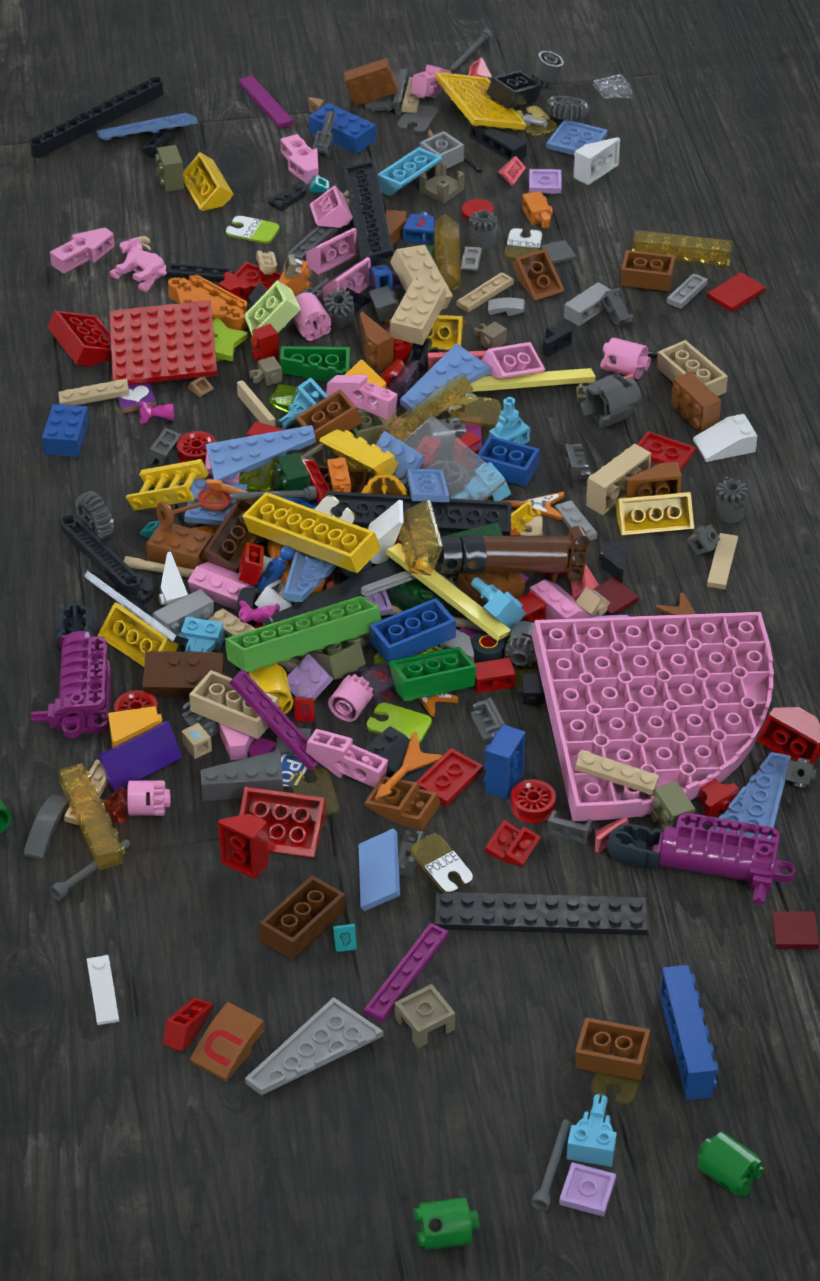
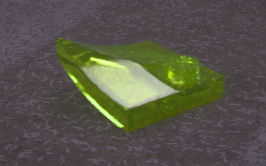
M278 384L274 394L269 398V403L281 410L290 412L288 407L294 402L297 395V387Z
M276 457L272 458V462L249 472H244L239 479V484H247V491H270L272 476L278 459Z

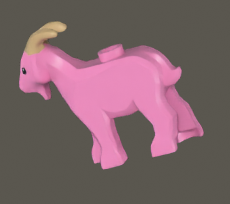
M140 236L120 243L122 253L128 252L123 264L117 265L115 269L110 271V276L119 279L123 274L134 271L136 272L133 274L134 280L139 282L146 280L138 284L139 290L147 293L154 285V281L160 276L166 275L167 272L166 265L161 257L155 253L152 254L142 250L144 248L150 251V246L145 243H150L151 241L145 236Z

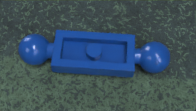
M290 546L282 547L280 557L275 556L268 563L266 570L260 575L257 585H254L255 588L261 591V594L266 586L277 581L286 569L287 565L285 562L293 559L294 549Z

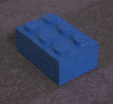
M62 404L52 405L42 436L44 454L79 457L89 425L88 407Z
M490 435L476 456V470L482 465L491 462L505 478L506 482L526 487L539 466L540 449Z
M503 724L500 730L494 733L492 743L486 746L484 756H486L484 770H486L484 784H486L485 793L506 800L509 799L513 788L524 774L525 731Z

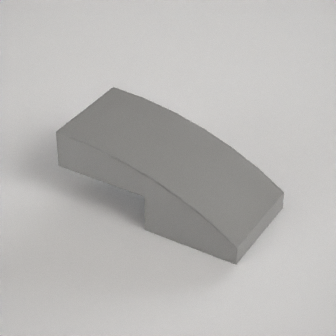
M465 246L461 270L478 271L482 248Z
M519 298L489 300L488 312L490 316L505 311L508 316L523 313L525 301Z

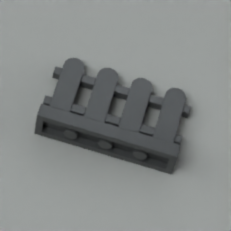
M400 69V74H395L398 81V93L370 101L365 105L366 111L374 113L376 111H391L395 109L396 116L402 115L401 107L409 81L407 69Z

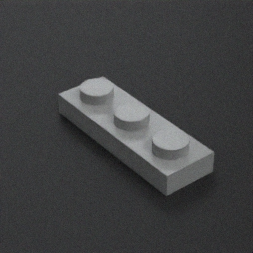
M693 273L667 297V303L682 309L707 285L708 279Z
M571 500L555 505V510L562 515V521L569 529L574 526H581L584 528L589 541L597 539V532Z

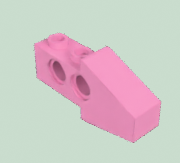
M427 65L426 71L413 76L411 93L416 94L418 98H425L427 96L436 99L443 91V88L435 79V73L451 74V71Z
M298 134L282 138L281 152L288 160V170L306 184H310L315 175L319 176L317 148L311 150Z
M106 228L71 235V241L50 251L51 265L64 274L88 260L94 263L115 246L114 235Z
M336 375L327 383L326 395L330 396L341 389L357 407V410L362 409L384 419H388L396 412L398 394L389 389L379 387L374 383L367 382L368 375Z
M219 723L220 737L230 760L246 759L249 755V747L256 738Z
M319 729L314 731L307 741L306 753L337 777L341 778L344 774L375 788L382 776H386L387 759L353 745L352 738Z

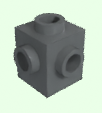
M711 524L704 527L700 525L693 530L694 534L687 539V542L695 554L699 555L715 549V544L720 540V537Z
M798 758V761L789 760L785 780L793 781V786L805 788V784L810 785L811 781H815L817 770L813 769L814 765L810 764L808 759ZM800 769H803L805 771L804 776L799 775L798 772Z

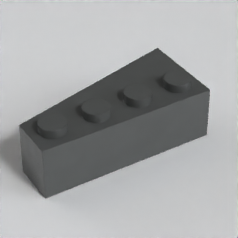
M278 750L202 769L201 786L203 801L242 799L244 787L283 792L281 751Z

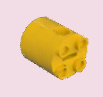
M276 662L272 666H263L253 672H249V676L264 692L278 697L279 709L284 714H287L293 706V699L286 670Z

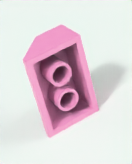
M335 185L310 203L315 222L318 226L341 228L343 225L349 224L353 219L347 199Z
M353 228L307 251L306 261H308V267L319 275L356 257L357 229Z
M367 257L323 286V301H325V297H328V292L334 293V289L340 292V289L343 288L345 293L346 288H349L357 293H361L371 286L370 258Z
M531 342L490 348L481 359L482 362L491 367V373L488 375L501 379L545 371Z
M210 562L196 566L188 580L191 593L201 589L213 602L237 611V600L243 587L255 588V584H246L240 581L238 573Z
M543 580L530 587V593L533 592L546 604L547 620L582 619L594 616L575 603L576 600L557 584Z

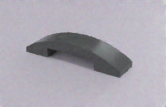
M51 795L45 801L29 833L24 856L44 860L51 845L50 838L61 816L66 814L72 798Z

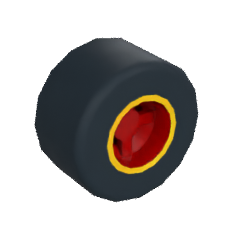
M485 631L474 635L471 644L476 663L505 658L506 641L504 638L496 641Z

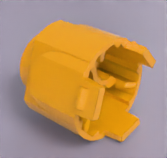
M388 473L377 474L369 479L362 493L381 494L382 492L386 494L387 492L389 495L409 496L403 483L396 476Z

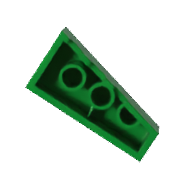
M281 346L280 366L282 373L329 382L336 375H345L350 370V347Z

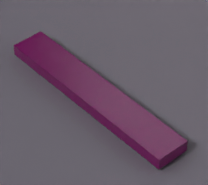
M253 76L239 79V85L279 129L293 125V119Z
M244 669L239 671L229 684L309 771L314 769L319 762L306 753L308 739Z
M430 923L364 1008V1015L383 1023L394 1009L395 1002L403 997L447 939L449 931Z

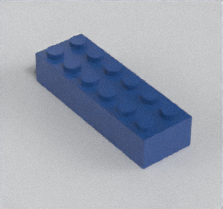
M688 965L662 968L660 998L685 1099L711 1098L713 1088L717 1087L715 1075L718 1074V1064L712 1058L714 1055L713 1045L708 1043L709 1030L708 1026L703 1024L704 1010L699 1008L700 996L698 990L695 991L694 973L690 974Z

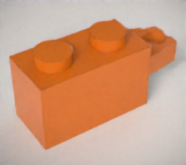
M542 192L522 194V208L531 225L541 224L543 228L550 227L549 223L553 214L552 207L548 205L547 198L543 196Z
M345 457L328 459V476L331 490L351 492V481Z

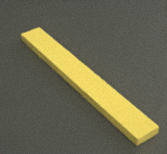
M591 368L538 372L503 379L484 376L459 390L464 393L591 383L595 381L596 376Z
M397 543L387 548L385 553L387 556L496 641L510 634V628L403 545Z

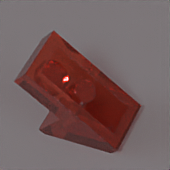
M121 787L96 806L95 822L97 824L127 822L128 790Z

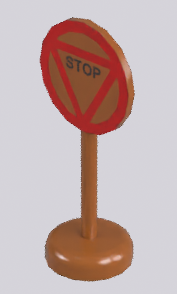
M206 488L198 494V503L172 510L171 506L166 502L157 504V517L164 528H168L174 523V514L201 506L211 511L224 510L230 505L231 498L225 491Z

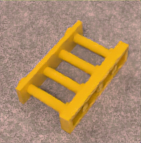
M201 459L144 469L139 474L144 482L140 492L126 495V499L134 511L154 508L161 502L172 505L194 501L195 498L190 491V487L195 479L207 478L209 472ZM180 482H185L184 485L178 486Z

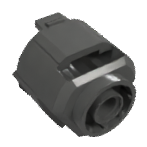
M615 373L588 384L586 387L587 400L581 402L580 406L584 416L592 414L593 418L599 423L600 428L606 427L630 417L635 406L641 403V392L634 379L631 377L623 378Z

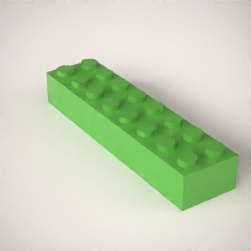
M358 596L225 638L227 659L240 669H244L245 672H253L263 666L269 667L279 661H288L291 657L297 655L302 656L313 650H322L325 646L331 644L336 645L347 639H356L359 635L370 634L369 625L381 621L380 607L366 598Z

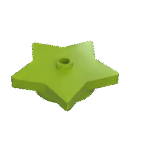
M215 318L213 320L216 362L222 360L233 361L235 347L248 339L247 332L229 329L219 318Z

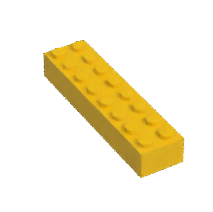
M265 492L242 515L249 532L279 544L290 546L295 550L358 573L381 549L375 532Z

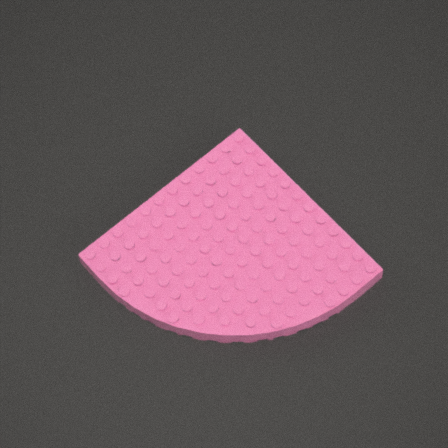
M761 612L535 620L532 639L572 821L643 817L651 814V811L655 809L652 803V797H655L654 792L653 795L574 770L581 750L659 775L655 788L677 781L690 801L698 798L700 788L713 779L720 783L724 781L740 766L752 750L762 730L772 699L771 695L774 684L773 657Z

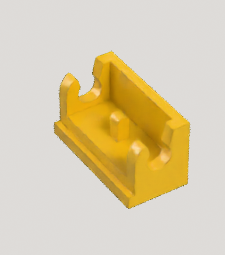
M527 501L511 514V528L519 534L522 531L526 532V523H530L536 516H541L540 509H536L534 513L532 503Z

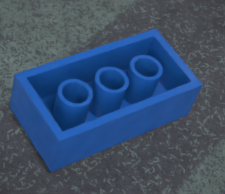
M327 103L308 116L309 132L317 135V131H322L327 112H335L336 117L331 132L335 136L333 144L355 154L376 141V124L333 104Z
M435 598L369 625L370 643L389 664V661L410 657L456 638V620Z

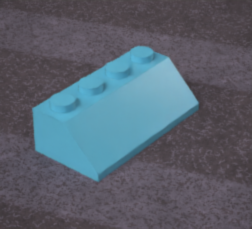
M418 147L377 174L381 193L389 196L393 195L420 177L422 173L432 169L443 160V157Z

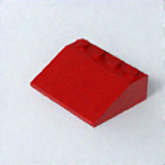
M54 311L47 328L76 365L92 366L112 359L111 332L98 316Z
M244 787L239 816L251 814L267 821L269 852L315 858L328 804L323 797Z

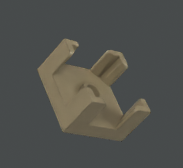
M439 162L435 165L434 177L427 181L425 172L420 175V192L445 203L464 190L465 173L458 171L457 181L446 175V164Z
M432 984L395 1002V1020L399 1025L403 1024V1019L412 1029V1040L418 1048L427 1044L428 1032L444 1024L446 1033L455 1030V1012Z

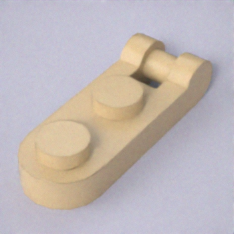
M257 251L256 260L260 270L266 275L275 273L277 262L274 252L263 253L262 251Z

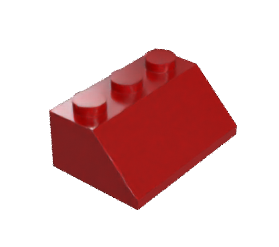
M251 814L220 819L218 821L221 864L257 879L269 864L267 821Z

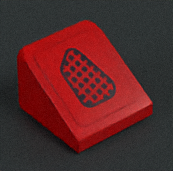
M294 698L295 721L313 722L315 717L314 698Z

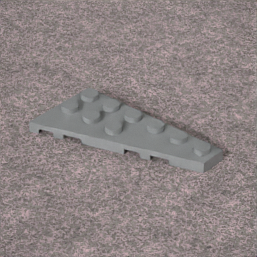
M333 997L245 1078V1084L259 1094L264 1095L383 1037V1030Z

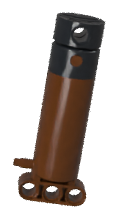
M581 526L572 527L568 535L438 537L435 544V566L439 574L551 573L550 582L554 584L558 579V573H566L570 581L577 582L584 575L589 538Z

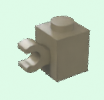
M496 322L488 326L481 323L480 329L474 328V334L480 337V344L488 349L500 347L507 342V329Z
M274 356L259 360L258 370H251L249 372L250 378H253V383H259L263 380L265 385L268 386L282 382V368Z

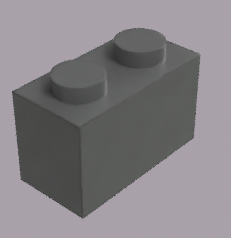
M388 285L369 291L371 302L379 321L392 319L399 306L394 291H390Z

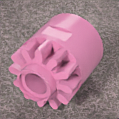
M356 674L352 677L347 675L328 701L331 712L341 720L347 722L355 721L373 696V693H371L373 688L369 687L370 683L363 677H357Z
M165 781L128 782L129 816H165V807H170L171 800L170 789L165 788Z

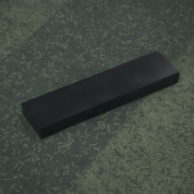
M168 263L165 276L167 278L189 279V276L199 275L208 281L222 282L224 281V273L229 271L233 274V268Z

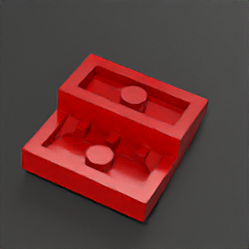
M503 820L483 852L506 863L523 866L541 836L525 826L520 830Z

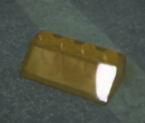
M425 500L403 511V525L399 532V540L402 543V552L405 554V564L408 566L409 573L431 576L443 548L430 500Z

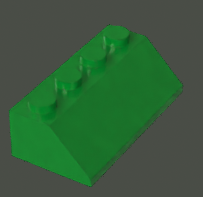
M460 646L389 661L396 692L404 701H412L417 698L430 697L440 693H448L475 686L476 665Z

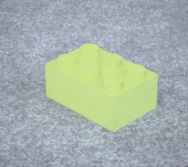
M277 280L248 310L244 317L251 333L253 329L271 324L279 332L301 309L292 289Z

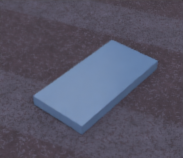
M407 469L406 476L412 501L449 502V493L442 470Z
M394 829L359 844L360 904L364 911L400 896L397 832Z

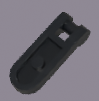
M295 183L277 196H271L268 204L272 207L276 206L278 210L283 211L307 194V188L302 183Z

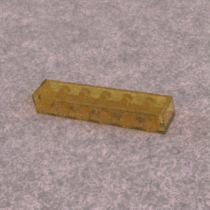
M445 213L434 222L435 264L451 292L461 284L459 224Z
M635 230L632 251L674 255L675 260L729 266L733 241Z
M464 374L450 379L378 432L379 436L381 437L383 432L386 431L398 440L404 441L473 390L467 377Z
M82 763L60 769V785L98 869L102 870L123 864L124 845L122 842H118L117 830L111 827L110 815L104 812L103 800L98 799L97 787L95 784H91L92 779L89 770L85 771Z

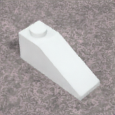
M168 552L161 582V594H158L159 602L164 607L188 595L171 552Z
M109 956L88 958L87 964L97 1025L119 1022Z

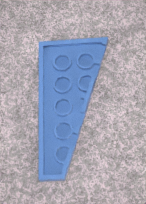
M182 113L98 130L96 132L98 138L110 140L115 136L125 137L127 134H139L146 131L156 133L160 129L170 130L178 126L185 127L197 124V118L190 114Z
M456 343L400 399V405L413 413L490 374L491 367Z
M310 425L206 444L214 480L221 481L226 478L233 479L236 477V474L242 471L249 472L272 462V458L285 456L286 452L293 449L300 450L316 443V437L313 427Z
M295 550L283 599L291 602H303L337 565Z
M771 752L760 765L758 772L749 779L746 787L744 786L728 805L726 812L723 815L721 814L719 818L774 828L791 756ZM744 832V835L753 837L754 833Z

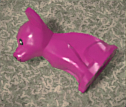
M144 401L139 402L141 406L140 424L146 423L152 416L174 421V404H165L152 408Z
M241 600L239 602L241 606L239 619L242 623H247L251 620L263 623L268 617L280 612V606L277 603L253 610L245 601Z

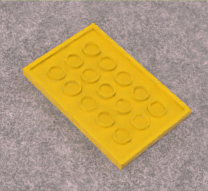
M441 72L435 73V79L450 96L451 100L454 101L472 125L525 130L527 124L513 108L503 107V104L493 100L491 96L486 94L490 84L488 78Z

